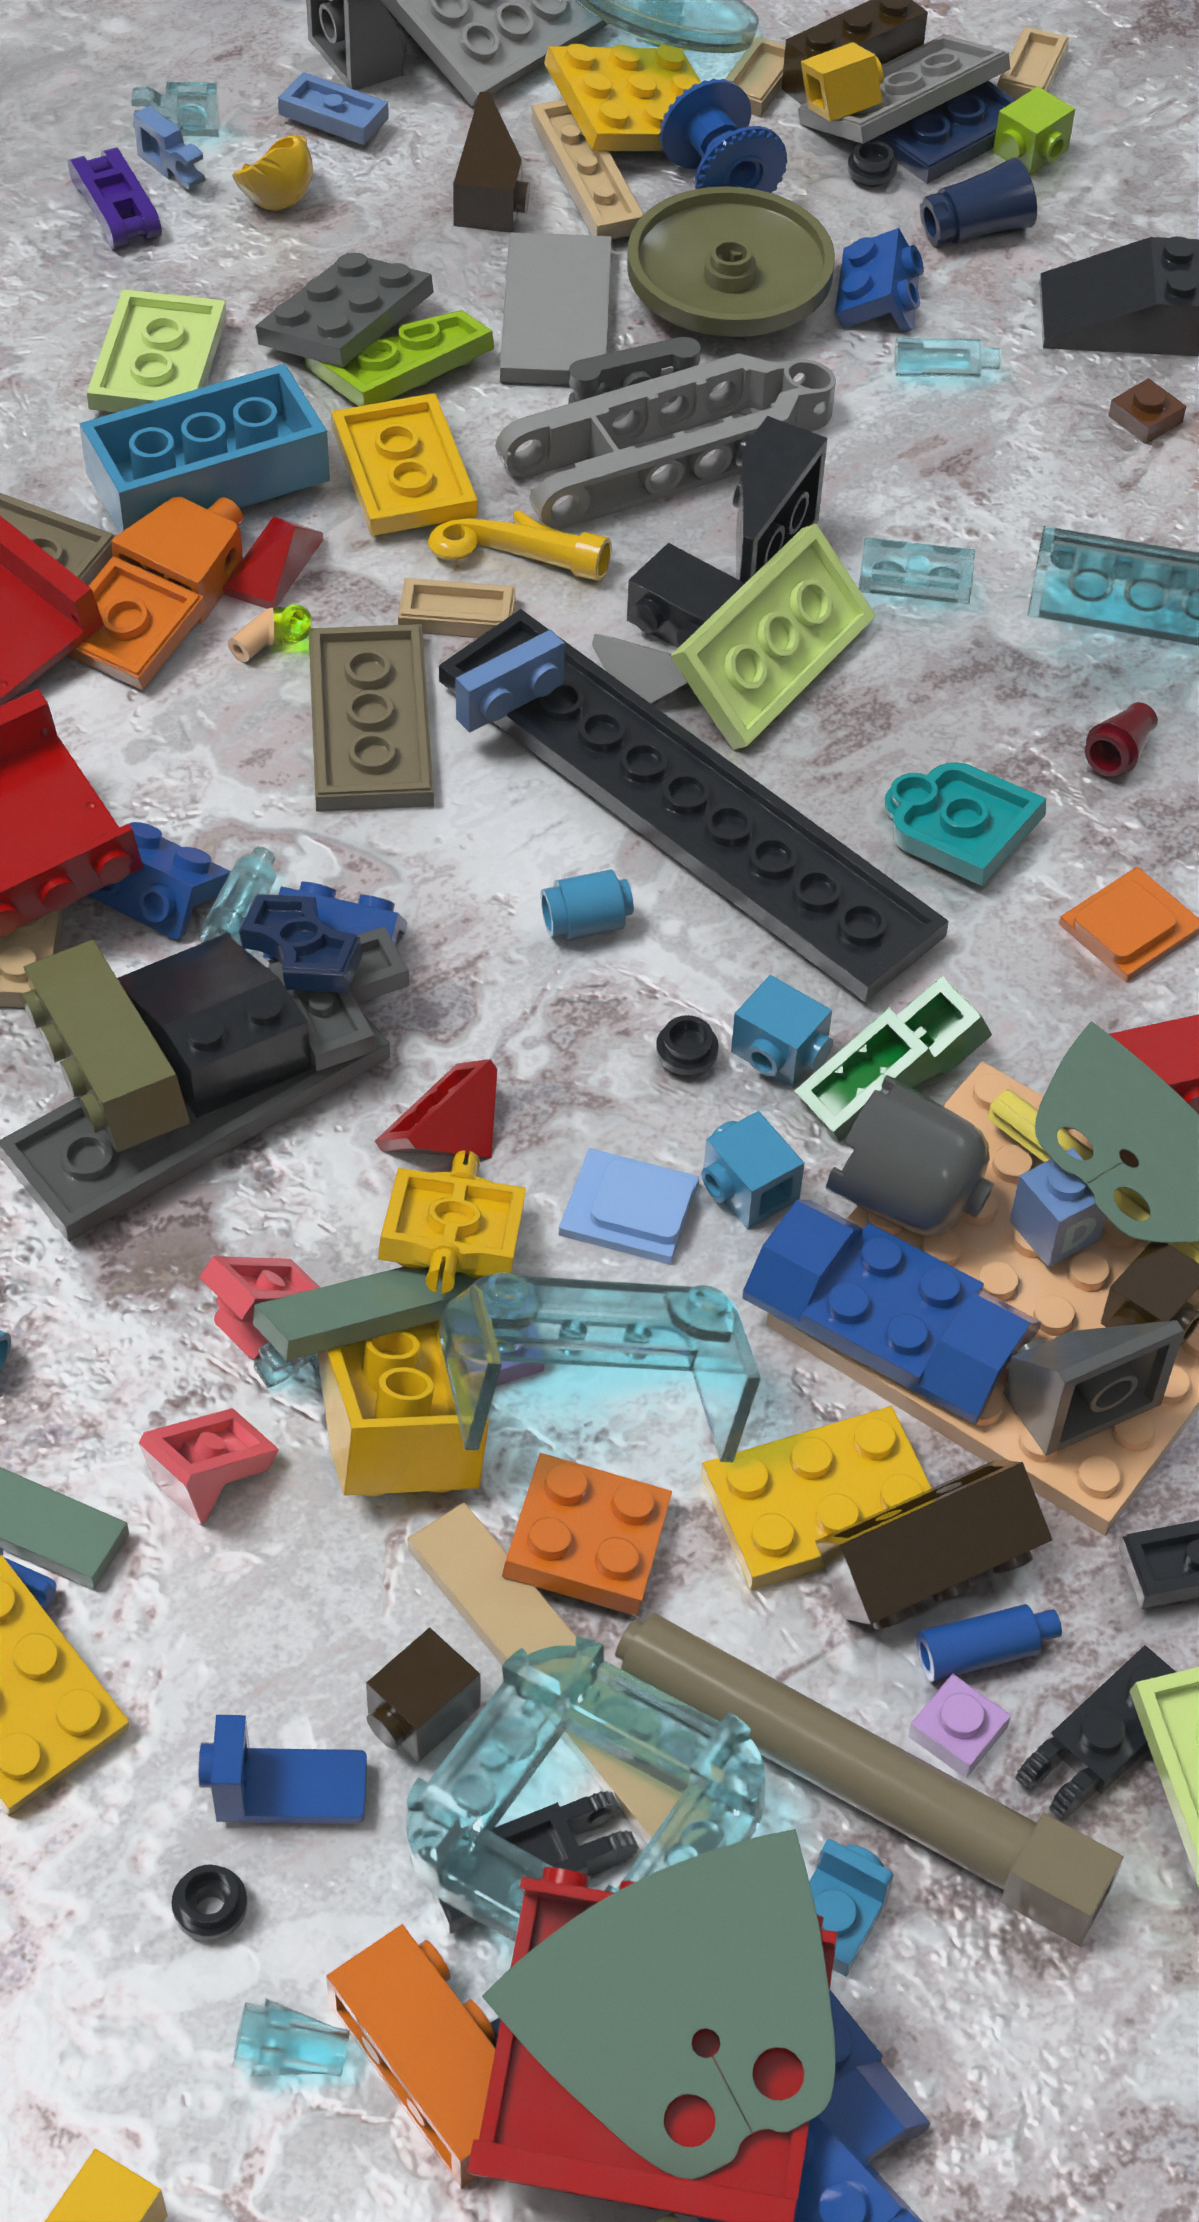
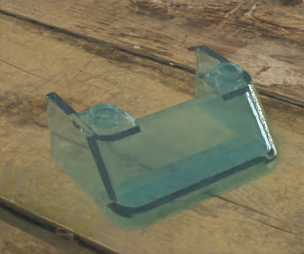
M502 1272L479 1278L451 1299L445 1306L439 1328L440 1342L465 1450H479L502 1366L501 1361L691 1371L720 1462L732 1463L734 1462L761 1380L736 1306L721 1290L707 1285L688 1287L517 1276Z

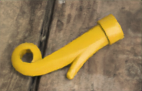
M520 510L513 512L514 523L472 518L450 520L437 526L431 532L428 539L430 550L444 560L454 561L468 557L477 545L569 569L572 570L575 576L595 581H601L605 577L612 555V541L609 537L583 532L580 536L568 534L546 526Z

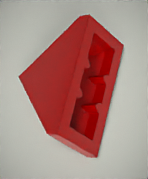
M273 516L224 584V595L265 609L273 608L274 611L323 542V532Z
M491 1059L457 1063L374 1142L381 1151L454 1156L460 1151H466L465 1157H469L471 1151L480 1158H491L497 1067Z

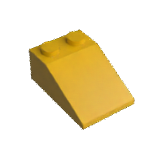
M450 1318L317 1353L330 1451L344 1496H380L386 1493L424 1491L444 1493L451 1490L480 1488L489 1421Z

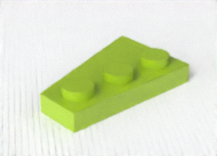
M463 310L403 324L399 328V335L377 339L344 367L306 357L304 359L306 368L356 405L364 406L387 402L410 389L426 385L433 378L458 366L467 365L475 358L495 348L493 331Z

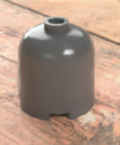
M886 1075L881 1085L882 1091L880 1092L875 1089L846 1137L844 1145L854 1149L842 1171L836 1167L832 1168L825 1188L834 1195L912 1233L925 1237L940 1236L953 1229L965 1213L977 1218L989 1198L995 1183L984 1178L990 1161L988 1142L982 1131L968 1120L899 1080Z

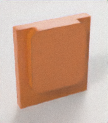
M1138 866L1060 916L1059 925L1126 983L1199 935V918Z

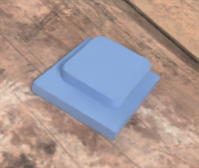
M588 1148L561 1220L558 1235L671 1265L699 1185V1176Z

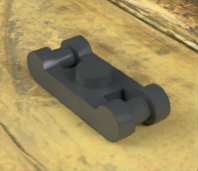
M678 337L575 361L569 368V385L574 391L569 395L568 404L699 365L701 355L700 343L690 337Z

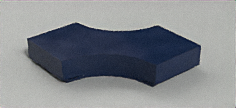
M256 895L239 930L242 947L266 953L277 959L283 965V978L287 990L347 993L363 956L360 937H357V934L334 930L318 919L319 915L315 897Z

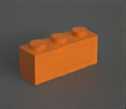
M401 1924L326 1975L329 2006L459 2187L462 2188L478 2177L467 2173L473 2139L479 2140L495 2054V2047L491 2043L495 2039V2033L481 2008L471 1999L462 2004L446 1983L451 1979V1975L437 1949L428 1940H424L418 1945L405 1926Z

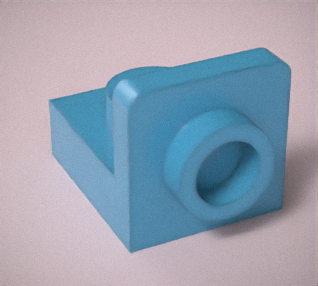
M827 1839L819 1853L817 1868L809 1882L816 1913L824 1917L822 1929L837 1932L833 1970L847 1977L887 1904L894 1875L890 1870L884 1868L881 1860L869 1850L853 1844L843 1846L831 1839Z

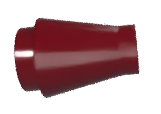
M1136 702L1121 713L1094 726L1087 735L1085 756L1089 765L1095 771L1105 776H1117L1132 771L1137 765L1150 734L1158 725L1155 711L1145 703Z

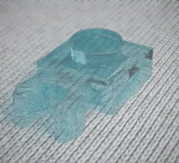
M167 82L165 94H159L156 90L145 86L133 88L132 106L152 107L167 120L173 121L180 129L182 136L219 137L220 118L217 83Z

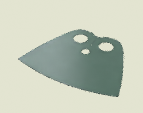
M1091 1021L1063 1057L1042 1098L1035 1122V1134L1038 1143L1061 1169L1079 1177L1091 1189L1097 1207L1126 1235L1143 1241L1159 1243L1199 1242V1114L1145 1063ZM1067 1127L1082 1133L1092 1145L1093 1156L1091 1159H1076L1064 1151L1057 1139L1059 1129ZM1127 1150L1133 1153L1139 1161L1138 1167L1132 1168L1122 1163L1119 1152ZM1124 1187L1141 1195L1149 1206L1150 1217L1147 1220L1139 1221L1124 1214L1116 1205L1114 1199L1115 1190Z
M796 1829L755 1837L699 1854L656 1871L594 1904L547 1937L512 1966L482 1995L483 1999L525 2048L573 2097L637 2154L654 2166L676 2177L696 2179L705 2176L730 2163L737 2155L741 2142L744 2138L751 2135L752 2132L754 2133L762 2129L788 2132L818 2116L825 2110L831 2100L835 2078V2037L820 1927ZM705 2028L713 2030L720 2040L719 2051L713 2057L708 2058L698 2056L693 2050L691 2043L693 2035L698 2030ZM775 2047L786 2048L795 2053L804 2068V2082L799 2092L785 2100H773L761 2094L755 2086L752 2076L753 2065L758 2056L765 2050ZM686 2094L697 2095L706 2100L712 2107L716 2118L715 2129L710 2139L702 2145L695 2147H685L674 2142L667 2134L664 2125V2115L669 2103L675 2098Z

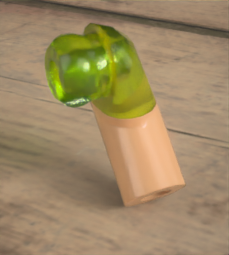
M298 604L266 609L228 640V647L239 661L247 662L265 646L297 644L309 635L308 630L312 625L311 614L308 609Z

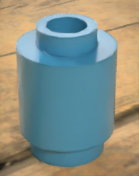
M612 869L555 880L553 887L541 889L540 892L543 919L550 937L563 935L566 940L624 929L625 916L632 915L634 912L633 897L628 881L626 879L618 880Z

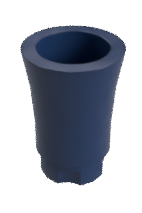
M1013 157L984 173L941 188L936 194L924 197L923 203L920 204V218L927 238L932 245L940 246L950 241L956 244L1000 231L1033 227L1037 219V199L1026 167L1019 159Z

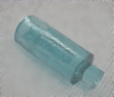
M896 338L894 352V373L896 377L980 378L981 370H1000L1001 349L983 348L981 339Z
M255 847L250 856H242L236 860L199 931L201 943L226 933L242 946L239 930L255 896L258 894L268 895L276 881V874L272 868L275 855L269 849Z

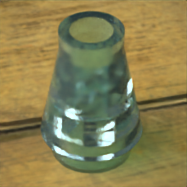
M265 1998L263 2005L245 2002L237 2033L232 2065L250 2068V2077L317 2074L341 2077L347 2054L350 2030L331 2026L268 1998Z

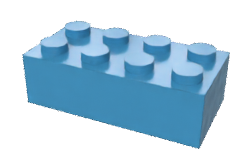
M286 364L79 423L86 474L119 533L172 497H183L206 509L219 498L225 497L241 508L330 481L327 430Z

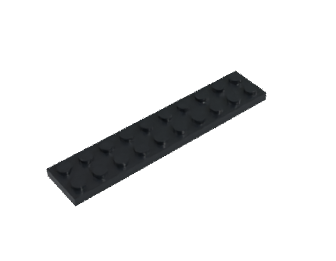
M520 609L439 665V682L456 694V677L531 640L549 629ZM563 639L561 640L565 643L564 684L555 688L550 694L538 697L509 712L502 719L493 721V723L864 1002L872 998L947 935L949 921Z

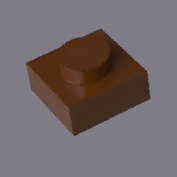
M1148 378L1113 398L1108 416L1143 443L1147 444L1183 423L1186 405Z

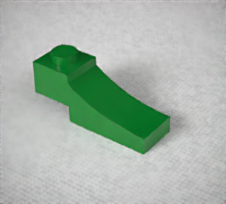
M941 976L898 1015L890 1008H887L794 1091L801 1101L840 1141L849 1134L872 1092L875 1089L880 1092L882 1091L881 1085L886 1075L899 1080L911 1088L941 1072L947 1076L989 1039L992 1033L982 1015Z

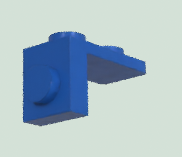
M216 1715L214 1743L201 1742L198 1769L199 1787L211 1788L216 1822L360 1824L365 1818L367 1754L365 1751L250 1748L246 1715Z

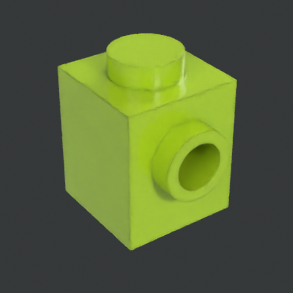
M1039 86L999 111L993 153L1006 161L1013 157L1019 159L1026 167L1029 175H1031L1049 162L1056 161L1063 153L1069 150L1075 108Z

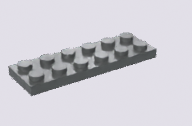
M365 1016L375 1035V1052L320 1071H316L311 1062L310 1070L199 1118L195 1117L183 1098L190 1124L118 1153L105 1130L97 1133L92 1131L81 1106L79 1097L84 1095L82 1094L0 1140V1158L66 1240L70 1242L389 1059L390 1042Z

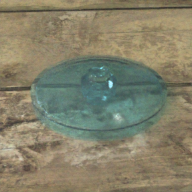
M575 0L584 9L604 22L655 47L665 46L703 53L741 52L753 45L759 25L757 14L742 0Z

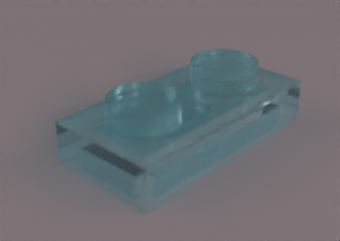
M865 537L859 590L862 593L969 604L975 549Z

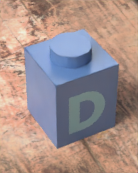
M1073 1148L1066 1151L1070 1156L1083 1160ZM1053 1159L1019 1176L1010 1222L1048 1268L1101 1240L1107 1217L1097 1207L1091 1189L1079 1177L1061 1169Z

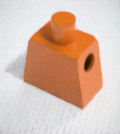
M172 497L111 540L112 555L204 596L208 609L198 621V623L202 624L224 595V584L243 559L241 531L238 527L243 522V514L232 500L225 497L219 498L208 509L183 497Z

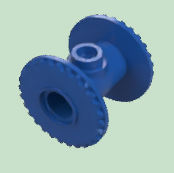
M725 79L704 80L698 85L694 84L689 90H684L681 96L675 98L676 101L670 104L669 110L664 114V120L660 125L661 147L669 160L677 166L691 169L698 167L695 175V189L731 186L757 189L769 193L777 190V185L782 182V176L786 172L787 152L785 145L780 137L771 129L761 126H749L751 103L747 94L739 85Z

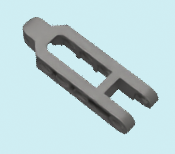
M737 353L520 418L511 422L501 431L497 437L495 448L497 455L507 470L513 476L520 478L531 477L575 463L574 468L547 477L538 485L536 490L531 489L529 497L531 506L546 526L554 529L567 528L741 474V467L736 464L739 446L748 433L753 435L767 416L810 432L828 424L833 412L836 378L828 367L816 361L796 359L771 362ZM798 373H803L804 376L801 380L797 382L793 380ZM725 382L722 388L710 394L715 386ZM678 396L675 402L662 408L669 399ZM631 410L623 420L614 422L621 413ZM741 414L745 416L734 419L731 415ZM722 418V423L687 434L682 431ZM673 433V438L637 449L633 446ZM533 440L526 449L516 452L518 447L524 442ZM713 450H716V451H715L711 456H709L707 459L702 460V458H703L708 452H711V451H713ZM667 465L660 473L652 476L658 468ZM569 495L562 503L553 506L561 497Z

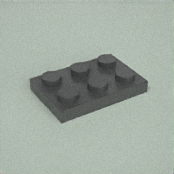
M362 253L342 255L333 265L315 279L310 280L304 288L285 303L277 306L275 311L255 326L258 344L344 367L434 293L432 274L411 269L401 263L391 264L367 258Z

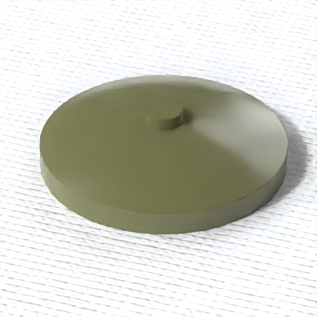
M731 186L690 190L659 202L649 209L635 224L628 241L627 272L631 286L640 300L649 309L680 327L704 334L728 337H747L772 333L790 327L807 318L826 299L831 289L835 264L832 240L824 226L810 212L786 198L769 192Z

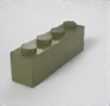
M93 939L23 966L30 991L21 994L28 1017L35 1029L40 1028L44 1043L53 1062L60 1061L64 1079L72 1096L75 1098L84 1094L79 1097L81 1106L94 1133L105 1130L118 1153L190 1124L176 1073Z

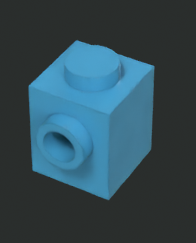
M769 975L734 1013L731 1052L749 1062L759 1073L765 1076H773L793 1088L809 1069L813 1072L817 1071L828 1058L833 1047V1039L829 1037L832 1010L774 976Z
M758 1110L738 1122L729 1121L724 1123L706 1139L704 1168L701 1175L711 1197L718 1203L725 1202L743 1225L749 1229L791 1206L796 1200H800L805 1163Z

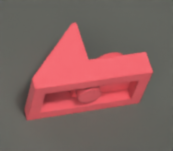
M213 1256L199 1277L218 1296L216 1303L220 1308L214 1316L215 1324L251 1359L260 1358L274 1348L253 1325L254 1305L321 1288L292 1259Z
M233 1408L146 1431L139 1441V1446L156 1485L200 1525L207 1521L226 1483L268 1471L279 1451V1448Z

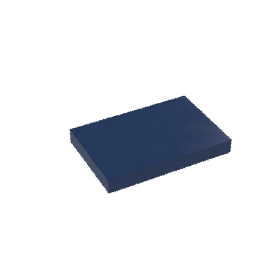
M986 81L872 140L888 144L893 149L897 163L928 184L994 148L999 111L1016 101V99L990 81Z

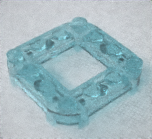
M577 1636L575 1640L576 1646L547 1647L528 1655L521 1648L502 1665L503 1683L431 1779L426 1782L418 1777L409 1792L406 1801L408 1808L406 1831L412 1869L425 1887L435 1896L515 1942L524 1897L523 1892L520 1890L521 1877L541 1880L543 1868L552 1866L497 1836L492 1831L565 1730L683 1793L623 1879V1881L636 1882L656 1871L688 1858L751 1839L760 1824L764 1812L765 1769L761 1755L756 1745L750 1739V1728L731 1712H728L723 1721L719 1722L604 1660L603 1644L594 1640ZM608 1885L604 1891L616 1893L619 1891L620 1885L617 1889Z

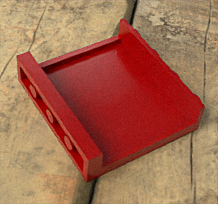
M544 1867L541 1880L522 1876L520 1890L523 1892L524 1897L511 1967L563 1925L594 1904L614 1894V1892L588 1888L589 1875L567 1869ZM621 1881L619 1890L634 1883V1881ZM817 1914L830 1992L837 1946V1932L822 1929L824 1917ZM501 2020L479 2140L473 2139L467 2173L483 2178L717 2222H795L810 2120L788 2132H776L771 2129L752 2132L751 2135L744 2138L741 2142L737 2155L730 2163L696 2179L676 2177L654 2166L619 2139L549 2074ZM705 2028L698 2030L693 2035L691 2043L693 2050L698 2056L704 2058L713 2057L719 2051V2036L713 2030ZM775 2047L765 2050L758 2056L753 2065L752 2076L755 2086L761 2094L773 2100H785L799 2092L804 2082V2068L795 2053L786 2048ZM686 2094L679 2096L669 2103L665 2111L664 2125L666 2132L674 2142L681 2146L695 2147L702 2145L710 2139L715 2129L716 2118L712 2107L706 2100L697 2095Z

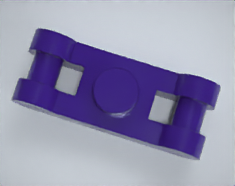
M118 147L102 151L101 157L87 160L85 156L68 160V168L73 185L77 190L80 189L104 229L105 237L111 249L127 246L128 240L143 236L145 240H149L162 235L158 213ZM134 214L133 217L125 218L128 215Z

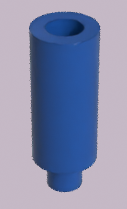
M1027 1604L920 1630L916 1634V1645L922 1669L927 1679L933 1682L949 1678L952 1673L960 1675L1039 1655L1041 1652V1642L1061 1637L1062 1627L1059 1616L1054 1609L1034 1614Z

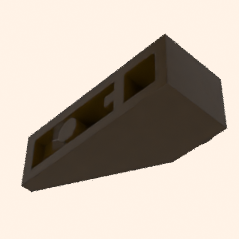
M480 92L453 182V226L510 233L514 232L518 213H527L530 198V182L522 181V159L491 94Z

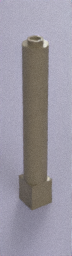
M656 1613L651 1614L644 1623L634 1619L622 1635L615 1652V1657L623 1661L620 1669L621 1677L1004 1890L1000 1901L1002 1904L1077 1946H1081L1113 1887L1124 1856L1044 1812L1037 1823Z

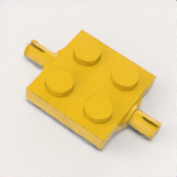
M460 1151L454 1155L451 1172L430 1173L404 1168L397 1169L380 1236L378 1260L397 1262L411 1269L429 1267L425 1280L428 1289L434 1293L437 1292L439 1278H443L441 1294L450 1292L455 1284L456 1272L464 1273L476 1279L493 1277L510 1280L526 1187L494 1183L478 1177L477 1171L480 1167V1159L471 1151L467 1165H464L466 1151Z

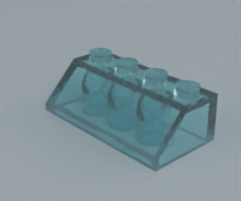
M1044 526L1027 616L1199 646V553Z

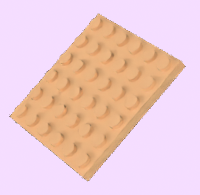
M981 1061L943 1105L980 1129L989 1145L990 1161L984 1178L995 1183L978 1217L974 1218L965 1213L953 1229L940 1236L929 1237L912 1233L859 1206L854 1209L847 1220L862 1228H865L867 1223H870L983 1282L984 1292L1041 1321L1040 1329L1035 1337L1025 1339L1019 1349L1025 1344L1040 1338L1049 1341L1069 1331L1105 1328L1100 1323L1110 1286L1150 1242L1126 1235L1107 1218L1101 1240L1048 1268L1010 1222L1019 1176L1044 1162L988 1119L991 1103L1004 1090L1014 1091L1036 1109H1039L1043 1096ZM1063 1128L1093 1151L1091 1143L1082 1133L1072 1128ZM1127 1150L1119 1152L1122 1163L1132 1168L1138 1167L1139 1161L1133 1153ZM767 1314L766 1325L985 1462L989 1463L993 1460L1023 1462L1035 1493L1106 1536L1199 1410V1324L1188 1340L1179 1346L1160 1406L1045 1456L1003 1394L1010 1362L999 1377L987 1406L975 1425L774 1315Z

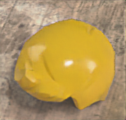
M289 135L276 141L257 162L251 166L245 163L241 170L234 171L232 177L236 185L251 202L263 209L278 211L295 205L305 195L313 175V164L309 148L307 147V139L299 135Z

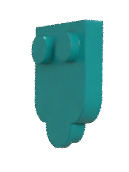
M952 762L935 767L928 775L907 773L896 778L885 795V811L893 820V837L896 844L902 850L983 886L1045 817L1046 798L971 765Z

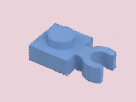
M150 106L133 113L137 155L167 179L175 176L177 181L187 189L205 181V176L194 166V163L203 159L202 152L193 144H184L182 133L173 121L167 120Z

